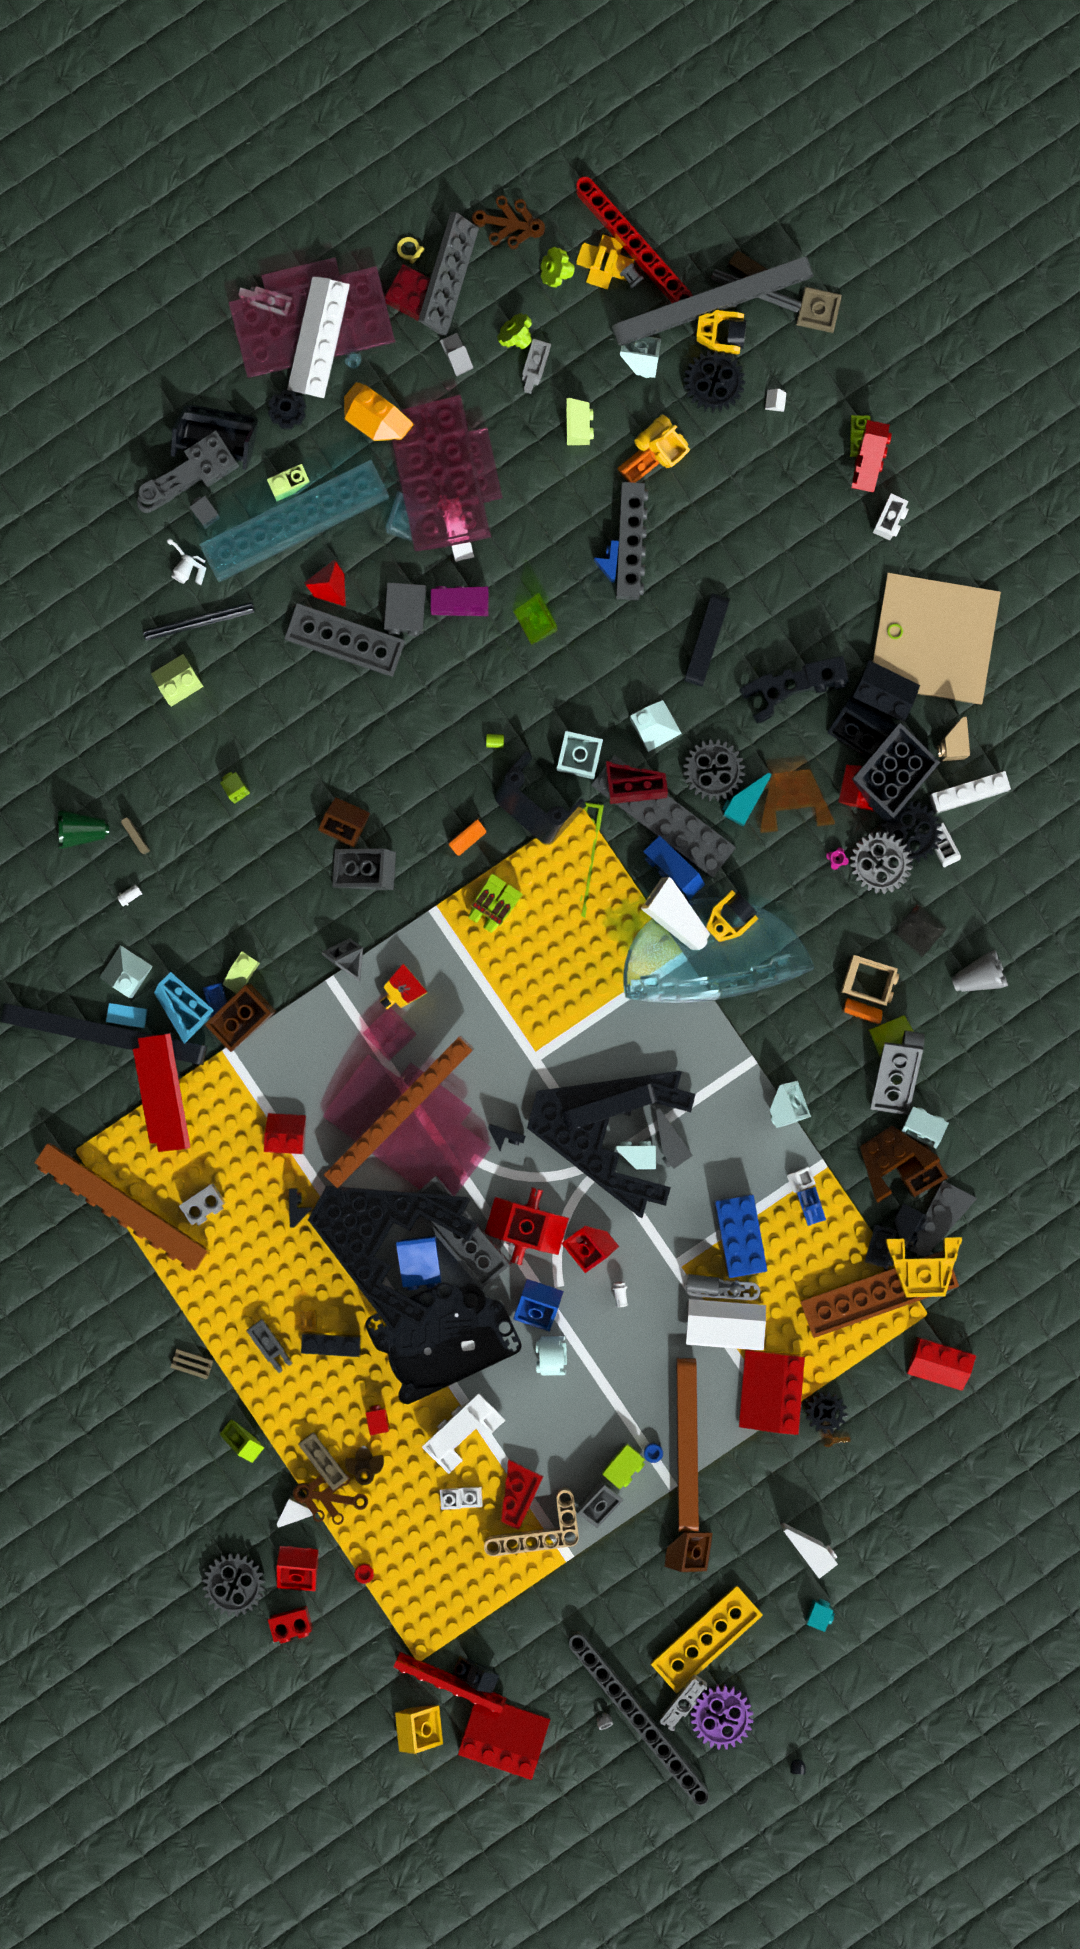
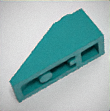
M767 773L735 795L731 801L727 800L722 809L725 811L723 816L744 826L772 774Z

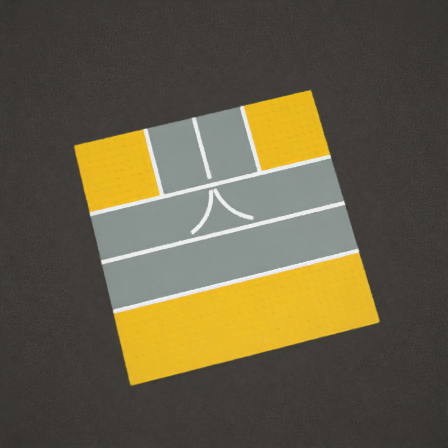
M585 809L582 810L554 843L545 845L535 838L362 955L360 982L344 970H340L269 1018L234 1051L230 1052L225 1048L204 1062V1065L198 1066L180 1078L179 1085L191 1148L158 1152L157 1143H149L142 1104L76 1149V1153L87 1168L210 1250L197 1270L194 1271L192 1269L188 1271L181 1266V1261L170 1259L165 1255L166 1251L161 1248L158 1250L149 1244L150 1240L145 1237L143 1239L139 1238L133 1233L134 1230L127 1227L297 1483L309 1484L320 1476L318 1470L298 1445L314 1432L343 1472L350 1477V1483L347 1486H342L332 1494L350 1497L364 1494L368 1498V1505L363 1510H357L353 1505L331 1502L338 1513L344 1516V1521L340 1525L333 1523L332 1516L320 1500H312L318 1510L324 1512L323 1522L355 1570L361 1563H368L373 1567L374 1577L369 1583H366V1586L414 1658L419 1661L436 1652L678 1486L677 1358H696L698 1472L759 1431L739 1427L745 1350L751 1349L687 1345L686 1327L689 1299L766 1305L764 1349L756 1351L805 1356L801 1401L927 1315L920 1301L819 1337H812L800 1303L801 1300L885 1271L884 1267L865 1262L873 1232L799 1123L795 1122L776 1128L772 1123L770 1108L777 1091L668 931L641 909L646 902L645 897L599 830L598 835L596 834V826ZM597 836L593 867L589 885L590 892H588L589 898H587L586 901L587 910L586 917L584 918L583 916H581V913L583 910L589 867L591 865L593 842ZM491 874H494L506 882L505 888L496 900L500 898L508 884L521 892L523 896L502 925L490 933L483 928L488 921L485 916L482 915L477 923L468 917L472 910V904ZM404 964L428 993L403 1008L394 1003L389 1009H386L380 1002L388 994L383 987L400 966ZM459 1036H462L474 1050L340 1187L416 1193L437 1176L453 1196L471 1199L465 1210L484 1232L495 1197L525 1205L528 1202L531 1187L536 1188L535 1197L538 1189L543 1190L538 1206L540 1210L569 1218L563 1241L582 1227L588 1226L607 1231L619 1247L608 1258L586 1273L562 1244L559 1255L531 1248L526 1249L522 1265L517 1264L519 1258L517 1256L515 1263L511 1262L507 1269L483 1288L486 1297L504 1304L521 1340L522 1347L520 1352L411 1404H403L398 1397L402 1383L396 1378L391 1369L388 1353L375 1348L365 1326L367 1319L376 1314L377 1311L308 1221L313 1209L296 1227L290 1228L289 1189L298 1188L299 1192H302V1204H299V1207H315L325 1187L334 1186L324 1174ZM682 1071L677 1089L696 1094L691 1113L653 1103L632 1110L630 1116L619 1114L609 1118L602 1149L619 1153L616 1150V1145H620V1141H631L632 1145H639V1141H651V1145L656 1146V1169H635L620 1154L615 1172L671 1187L666 1206L647 1201L643 1218L638 1217L527 1129L536 1092L539 1090ZM660 1108L693 1155L675 1169L672 1166L668 1168L661 1159L664 1155L661 1150L655 1111ZM268 1113L307 1115L304 1154L264 1152V1136ZM489 1124L525 1135L524 1143H519V1146L508 1142V1138H505L502 1149L499 1151L488 1129ZM807 1166L816 1183L809 1188L816 1187L826 1217L825 1221L807 1226L797 1192H793L787 1175ZM214 1184L226 1202L222 1205L224 1209L215 1215L213 1212L207 1215L208 1220L199 1226L197 1223L191 1225L179 1205L209 1185ZM753 1194L767 1272L729 1278L714 1201ZM209 1195L207 1198V1203L210 1206L216 1204V1198L213 1195ZM193 1206L191 1208L193 1216L198 1217L200 1215L199 1207ZM418 1216L411 1231L393 1223L375 1256L391 1265L382 1283L408 1298L429 1288L426 1285H420L419 1289L407 1290V1287L403 1288L396 1242L403 1239L435 1236L420 1216ZM529 1221L521 1224L524 1227V1231L532 1229ZM488 1235L510 1261L515 1247L514 1243ZM437 1238L441 1283L448 1282L459 1287L470 1283L477 1284ZM469 1242L467 1243V1249L474 1252L476 1251V1245ZM481 1257L479 1263L482 1266H488L489 1260L486 1257ZM688 1274L719 1277L722 1280L753 1282L759 1286L760 1295L755 1300L696 1297L687 1294L685 1283L687 1282ZM527 1279L564 1291L550 1332L513 1320ZM625 1282V1285L628 1287L626 1289L628 1306L616 1307L615 1291L612 1290L614 1283ZM442 1286L439 1289V1293L443 1297L448 1296L451 1292L448 1286ZM750 1286V1289L741 1291L739 1296H743V1292L753 1296V1293H756L757 1290ZM730 1290L727 1291L729 1295H733ZM473 1293L466 1294L464 1302L468 1306H475L478 1303V1297ZM424 1294L422 1302L425 1305H430L433 1302V1298L430 1294ZM382 1318L378 1321L371 1319L369 1326L370 1328L374 1327L376 1330L378 1329V1324L383 1322V1325L386 1326V1323ZM261 1319L265 1321L293 1363L288 1366L280 1354L276 1356L275 1359L283 1369L280 1373L277 1372L270 1361H267L246 1331ZM503 1322L499 1325V1330L502 1333L510 1331L509 1323ZM304 1332H315L326 1335H362L360 1357L302 1354V1334ZM512 1333L507 1337H503L504 1341L508 1338L510 1342L508 1348L516 1350L518 1342L514 1343L511 1338L515 1334ZM541 1336H565V1340L562 1343H566L567 1365H563L566 1375L542 1376L541 1373H537L536 1363L540 1358L539 1353H536V1341L540 1340ZM480 1393L501 1414L505 1422L492 1434L482 1424L469 1434L454 1449L463 1461L448 1474L422 1448V1445L439 1430L437 1426L444 1419L448 1421L453 1417L451 1413L458 1406L462 1408ZM381 1404V1407H386L390 1431L370 1436L366 1411L370 1410V1406ZM626 1442L642 1456H644L646 1445L649 1443L659 1444L663 1450L662 1459L657 1463H650L645 1459L644 1467L640 1472H634L631 1476L632 1481L626 1488L624 1486L621 1489L617 1488L602 1475L604 1468ZM363 1445L371 1451L373 1457L377 1455H383L384 1457L382 1470L374 1475L373 1481L368 1485L359 1484L355 1479V1475L350 1474L345 1465L346 1458H355L357 1451ZM509 1459L544 1476L519 1530L501 1522ZM364 1471L361 1473V1476L367 1478L368 1473ZM601 1479L623 1499L621 1504L598 1528L576 1512L579 1540L574 1546L501 1556H489L484 1550L485 1540L489 1536L560 1527L556 1495L558 1490L563 1487L572 1490L575 1507ZM322 1483L313 1491L322 1492L329 1485ZM482 1488V1507L441 1510V1489ZM562 1493L559 1498L561 1501L567 1502L571 1497L568 1493ZM363 1499L357 1500L358 1506H362L364 1504ZM317 1512V1513L319 1514V1516L322 1518V1517H323L322 1513ZM569 1512L562 1515L564 1521H571L573 1515ZM336 1515L334 1520L338 1523L341 1522L342 1518L340 1515ZM567 1532L564 1537L566 1540L571 1541L575 1538V1534ZM549 1534L545 1540L548 1543H553L556 1537L553 1534ZM528 1537L526 1539V1543L531 1546L537 1542L535 1537ZM514 1539L507 1541V1545L510 1548H514L518 1544ZM493 1541L487 1545L490 1550L498 1548V1544Z

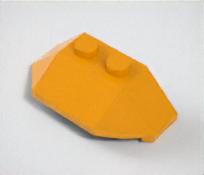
M356 382L344 396L345 420L373 441L403 439L414 425L393 404L365 384Z

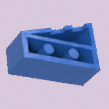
M661 836L643 851L647 857L645 861L652 868L656 866L662 878L670 877L688 900L705 885L700 874Z

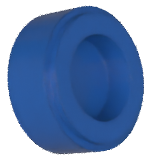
M657 1443L646 1445L644 1448L645 1459L650 1463L659 1462L663 1457L662 1447Z

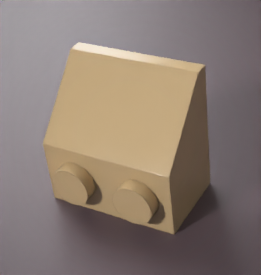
M967 717L961 718L942 739L940 745L937 746L938 757H941V762L965 760L970 756Z

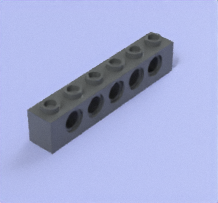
M622 482L616 599L639 600L640 595L644 593V584L640 583V578L644 576L645 565H641V557H645L646 546H642V538H646V527H643V519L647 520V508H644V501H648V489H645V483ZM637 500L640 505L633 508L629 505V502ZM636 519L639 524L632 527L628 524V521ZM631 537L636 538L638 541L634 546L629 545L627 542ZM629 556H633L637 562L631 565L627 563L626 559ZM628 575H633L636 581L630 584L625 578Z

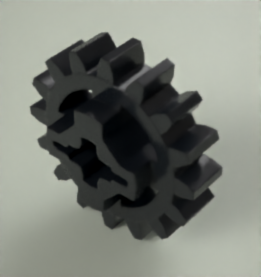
M829 1391L826 1392V1395L819 1392L818 1398L813 1395L814 1401H808L807 1403L810 1408L805 1409L806 1412L810 1413V1415L806 1416V1419L812 1420L809 1425L811 1427L816 1425L815 1430L818 1432L822 1429L823 1434H826L827 1429L834 1433L833 1428L835 1427L840 1430L839 1423L845 1424L842 1418L848 1416L847 1413L843 1412L847 1406L841 1405L844 1400L842 1398L837 1400L836 1393L830 1396ZM822 1400H831L833 1402L826 1404ZM817 1406L818 1412L814 1417V1408ZM826 1408L829 1410L830 1415H823L824 1412L822 1410ZM839 1408V1415L836 1420L835 1411ZM823 1421H828V1422H830L831 1424H830V1425H822V1424H820V1423H822Z

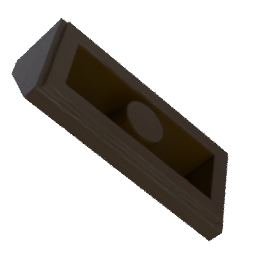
M740 251L734 254L727 266L744 278L768 270Z

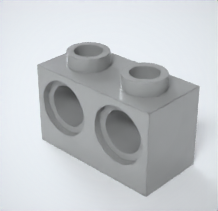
M211 1184L179 1205L191 1225L197 1223L199 1226L208 1220L207 1215L212 1212L215 1215L223 1210L222 1205L226 1202L215 1185ZM209 1195H213L216 1198L214 1206H210L207 1203ZM193 1206H197L200 1209L198 1217L191 1214Z

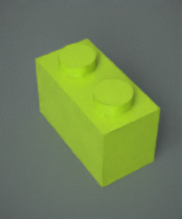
M626 1442L604 1468L602 1475L617 1488L621 1489L623 1486L626 1488L632 1481L631 1476L634 1472L638 1473L644 1467L645 1458Z

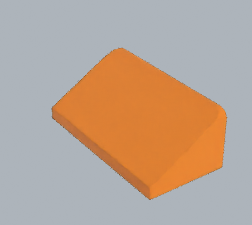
M648 448L646 451L639 450L617 469L627 482L636 483L656 467L659 461L655 458L653 451Z
M475 820L449 842V846L459 856L486 833V830L479 820Z
M850 998L846 999L842 1010L847 1014L875 1024L881 1023L882 1010Z

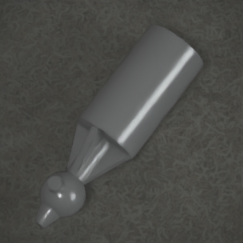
M692 1274L687 1276V1292L717 1295L730 1290L733 1296H736L740 1291H745V1287L741 1286L738 1280H734L730 1285L719 1277Z

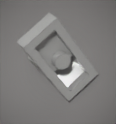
M457 333L440 340V344L456 376L473 369L467 350Z

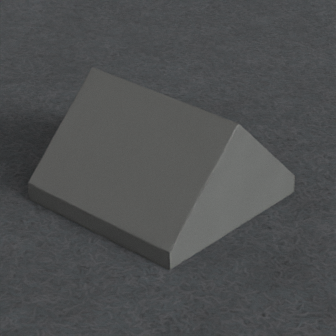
M601 1479L580 1501L575 1510L577 1514L598 1528L621 1504L623 1499Z

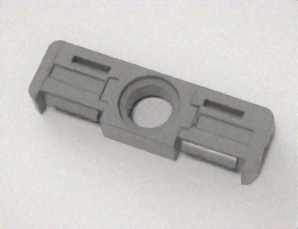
M693 1675L661 1715L660 1723L664 1726L667 1724L668 1729L674 1731L675 1725L681 1717H686L697 1702L696 1699L704 1689L707 1690V1682L697 1675ZM681 1699H686L689 1705L682 1707L678 1702Z

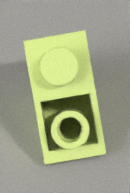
M302 464L267 479L276 501L295 494L310 482Z

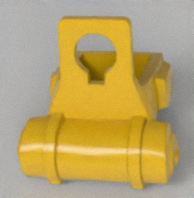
M665 415L656 418L634 440L637 448L646 451L649 448L653 451L655 458L666 468L674 466L690 451L687 441L681 434H677L674 431L677 426H672L670 419Z

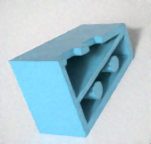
M171 972L157 985L154 992L184 1044L209 1020L214 1011Z

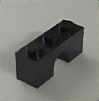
M304 1332L302 1334L301 1353L360 1357L362 1335H326L324 1333Z

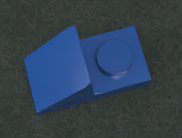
M611 540V546H607L606 557H610L609 559L594 558V562L610 582H615L619 541Z

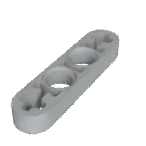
M724 1280L725 1282L729 1283L730 1285L734 1282V1281ZM738 1281L740 1285H744L745 1289H750V1286H753L757 1292L753 1293V1296H750L747 1292H743V1296H739L741 1291L736 1296L729 1295L727 1291L717 1295L687 1292V1294L696 1297L755 1300L760 1295V1288L753 1282Z

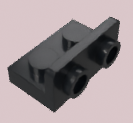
M875 1224L865 1262L884 1267L885 1271L889 1269V1266L893 1267L894 1264L886 1244V1239L899 1238L898 1231Z

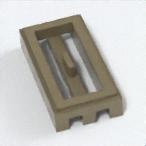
M127 817L123 819L121 823L142 854L148 853L150 851L131 820Z
M177 1348L170 1368L208 1379L214 1360ZM179 1354L208 1363V1366L179 1358ZM177 1362H180V1363H183V1364H186V1365H189V1366H192V1367H195V1368H198V1369H201V1370H205L206 1373H202V1372H199V1371H196V1370H192V1369H189V1368H186V1367L177 1365L176 1363H177Z

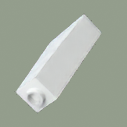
M670 877L661 878L641 909L691 950L704 948L710 933Z

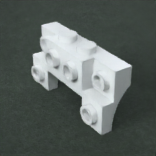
M480 1393L462 1408L458 1406L451 1413L453 1417L448 1421L444 1419L437 1426L439 1430L422 1445V1448L448 1474L463 1461L454 1449L480 1424L492 1434L505 1422L501 1414Z

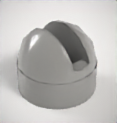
M602 1713V1717L598 1715L596 1721L599 1730L613 1725L609 1714Z

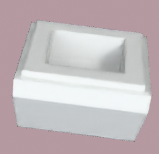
M778 388L767 390L765 410L784 412L786 392Z

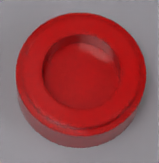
M361 1563L356 1567L355 1578L358 1582L366 1584L373 1579L374 1569L370 1564Z

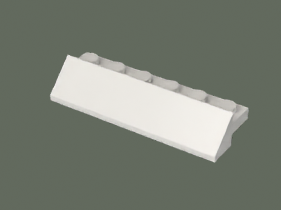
M312 277L287 390L325 398L350 284L334 281L329 278Z

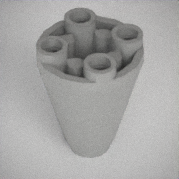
M996 950L986 953L956 973V976L951 977L955 990H961L962 992L998 989L1008 986L1007 979L1002 972L1004 969Z

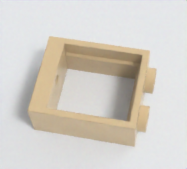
M852 955L840 992L887 1006V1003H891L893 998L892 986L893 984L896 985L899 979L898 969ZM859 963L889 972L881 999L851 990Z

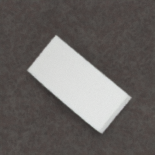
M481 1487L440 1490L441 1510L483 1506Z

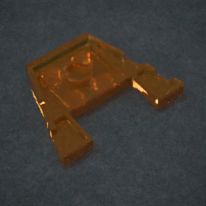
M810 769L774 773L771 775L760 833L777 832L776 811L815 807L817 827L835 824Z

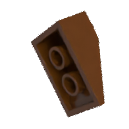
M250 983L245 985L205 1026L232 1052L260 1028L276 1010Z

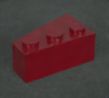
M606 761L610 804L667 798L666 773L643 768L637 769L628 765L623 766Z

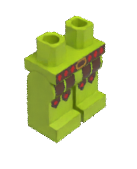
M491 874L472 904V910L468 917L477 923L482 915L485 916L488 921L483 928L490 933L502 925L523 896L521 892L508 884L503 894L496 900L505 888L506 882L494 874Z

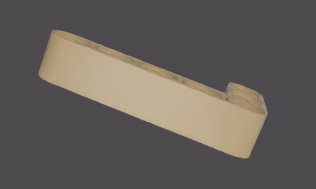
M563 1487L558 1490L556 1495L560 1527L489 1536L484 1544L486 1554L489 1556H501L576 1545L579 1540L572 1490ZM562 1493H568L571 1498L569 1501L563 1502L559 1497ZM569 1512L573 1515L571 1521H564L562 1515ZM567 1532L575 1534V1538L571 1541L566 1540L564 1536ZM553 1534L556 1537L555 1542L548 1543L545 1540L546 1536ZM528 1537H535L537 1542L531 1546L526 1543V1539ZM514 1539L518 1544L516 1547L510 1548L507 1545V1541ZM492 1541L496 1542L498 1544V1548L496 1550H490L487 1546L488 1543Z

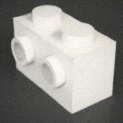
M890 494L873 533L888 540H891L892 536L896 537L901 528L898 523L900 519H905L909 510L906 508L908 501Z

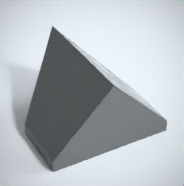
M349 938L322 951L324 957L360 982L362 946Z

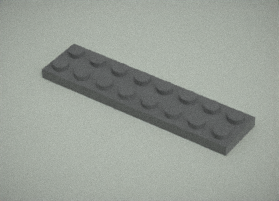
M615 755L609 761L613 764L627 765ZM605 767L591 786L609 799ZM668 795L667 798L616 803L618 807L656 836H661L673 849L712 878L736 848Z

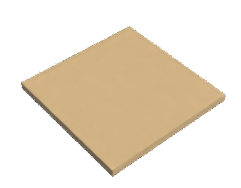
M887 573L873 662L919 684L920 688L917 694L982 705L1001 592ZM892 624H898L903 629V634L899 639H892L888 636L887 631ZM893 626L890 628V634L893 637H898L901 634V630L899 627Z

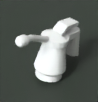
M169 538L167 543L174 545L182 555V560L173 569L171 577L184 584L189 579L194 566L198 568L195 582L202 585L206 568L194 559L205 563V560L198 556L191 557L190 555H185L177 543Z

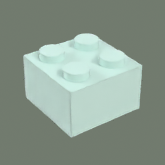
M565 731L557 771L594 779L603 739Z

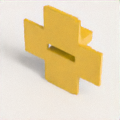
M602 235L599 246L582 244L576 262L577 265L590 269L586 283L608 290L612 277L627 281L624 276H620V273L631 263L634 264V260L620 254L622 245L615 238ZM608 253L609 256L605 265L604 271L600 270V268L603 263L605 254Z

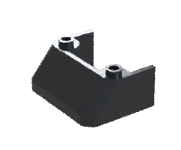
M186 405L183 407L172 428L171 456L175 457L179 448L185 451L214 431H217L227 448L233 451V456L238 461L243 462L242 469L246 470L253 454L258 419L246 414L197 405Z
M526 751L505 775L495 794V801L542 844L550 845L556 841L582 812L586 804L581 798L569 812L563 807L555 806L546 814L519 790L525 781L522 771L532 760L530 753Z

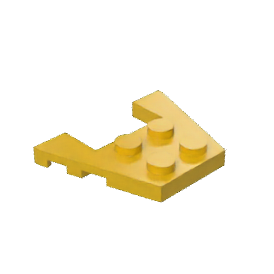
M943 1237V1258L905 1259L903 1238L886 1239V1244L905 1297L946 1296L962 1237Z

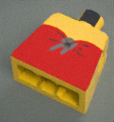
M403 964L384 985L383 988L388 994L380 1002L386 1009H389L394 1003L403 1008L428 992Z

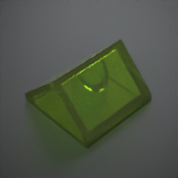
M539 593L513 611L531 645L558 630Z

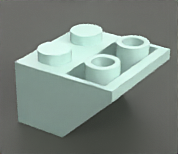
M620 1141V1145H616V1150L635 1169H656V1146L651 1145V1141H639V1145H632L631 1141Z

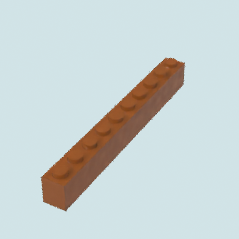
M459 1036L338 1159L324 1176L336 1188L340 1187L474 1048L462 1036Z
M47 1143L34 1162L38 1165V1170L44 1174L48 1172L54 1176L53 1180L61 1185L65 1183L70 1187L69 1190L77 1196L83 1195L86 1197L85 1201L94 1207L95 1205L101 1207L103 1214L108 1217L114 1216L118 1219V1224L125 1228L129 1226L134 1230L133 1233L141 1239L145 1237L150 1240L149 1244L158 1250L159 1248L166 1251L165 1255L172 1260L178 1259L182 1262L181 1266L188 1271L192 1269L194 1271L197 1270L209 1253V1249L52 1143Z

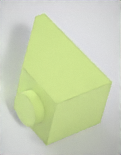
M241 952L230 968L223 985L237 994L246 985L260 963L246 953Z

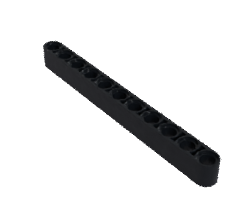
M3 1003L0 1022L129 1050L139 1048L138 1038L152 1036V1034ZM171 1039L176 1060L204 1065L208 1046L189 1042L184 1044L183 1041Z

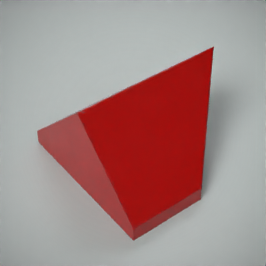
M335 560L304 582L314 597L346 607L345 575Z

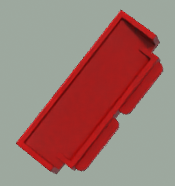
M171 1034L138 1038L139 1048L133 1049L149 1143H157L158 1152L191 1148Z

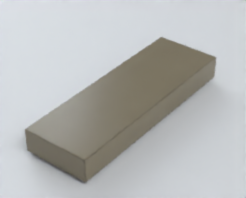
M314 1432L298 1444L333 1491L349 1479Z

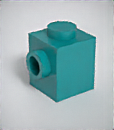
M813 1599L805 1620L806 1624L825 1632L828 1624H832L835 1616L830 1603L823 1599H819V1601Z

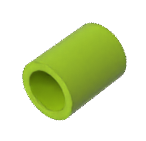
M487 734L486 748H504V734Z

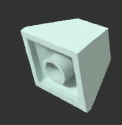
M645 337L622 345L620 356L636 375H641L645 378H655L661 338Z
M663 700L647 706L630 716V720L648 752L682 734Z
M120 945L100 978L128 998H133L153 966Z
M798 1081L782 1084L778 1088L770 1108L771 1121L776 1128L811 1117Z

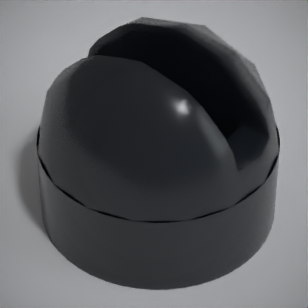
M799 1759L794 1760L790 1766V1773L806 1774L805 1763Z

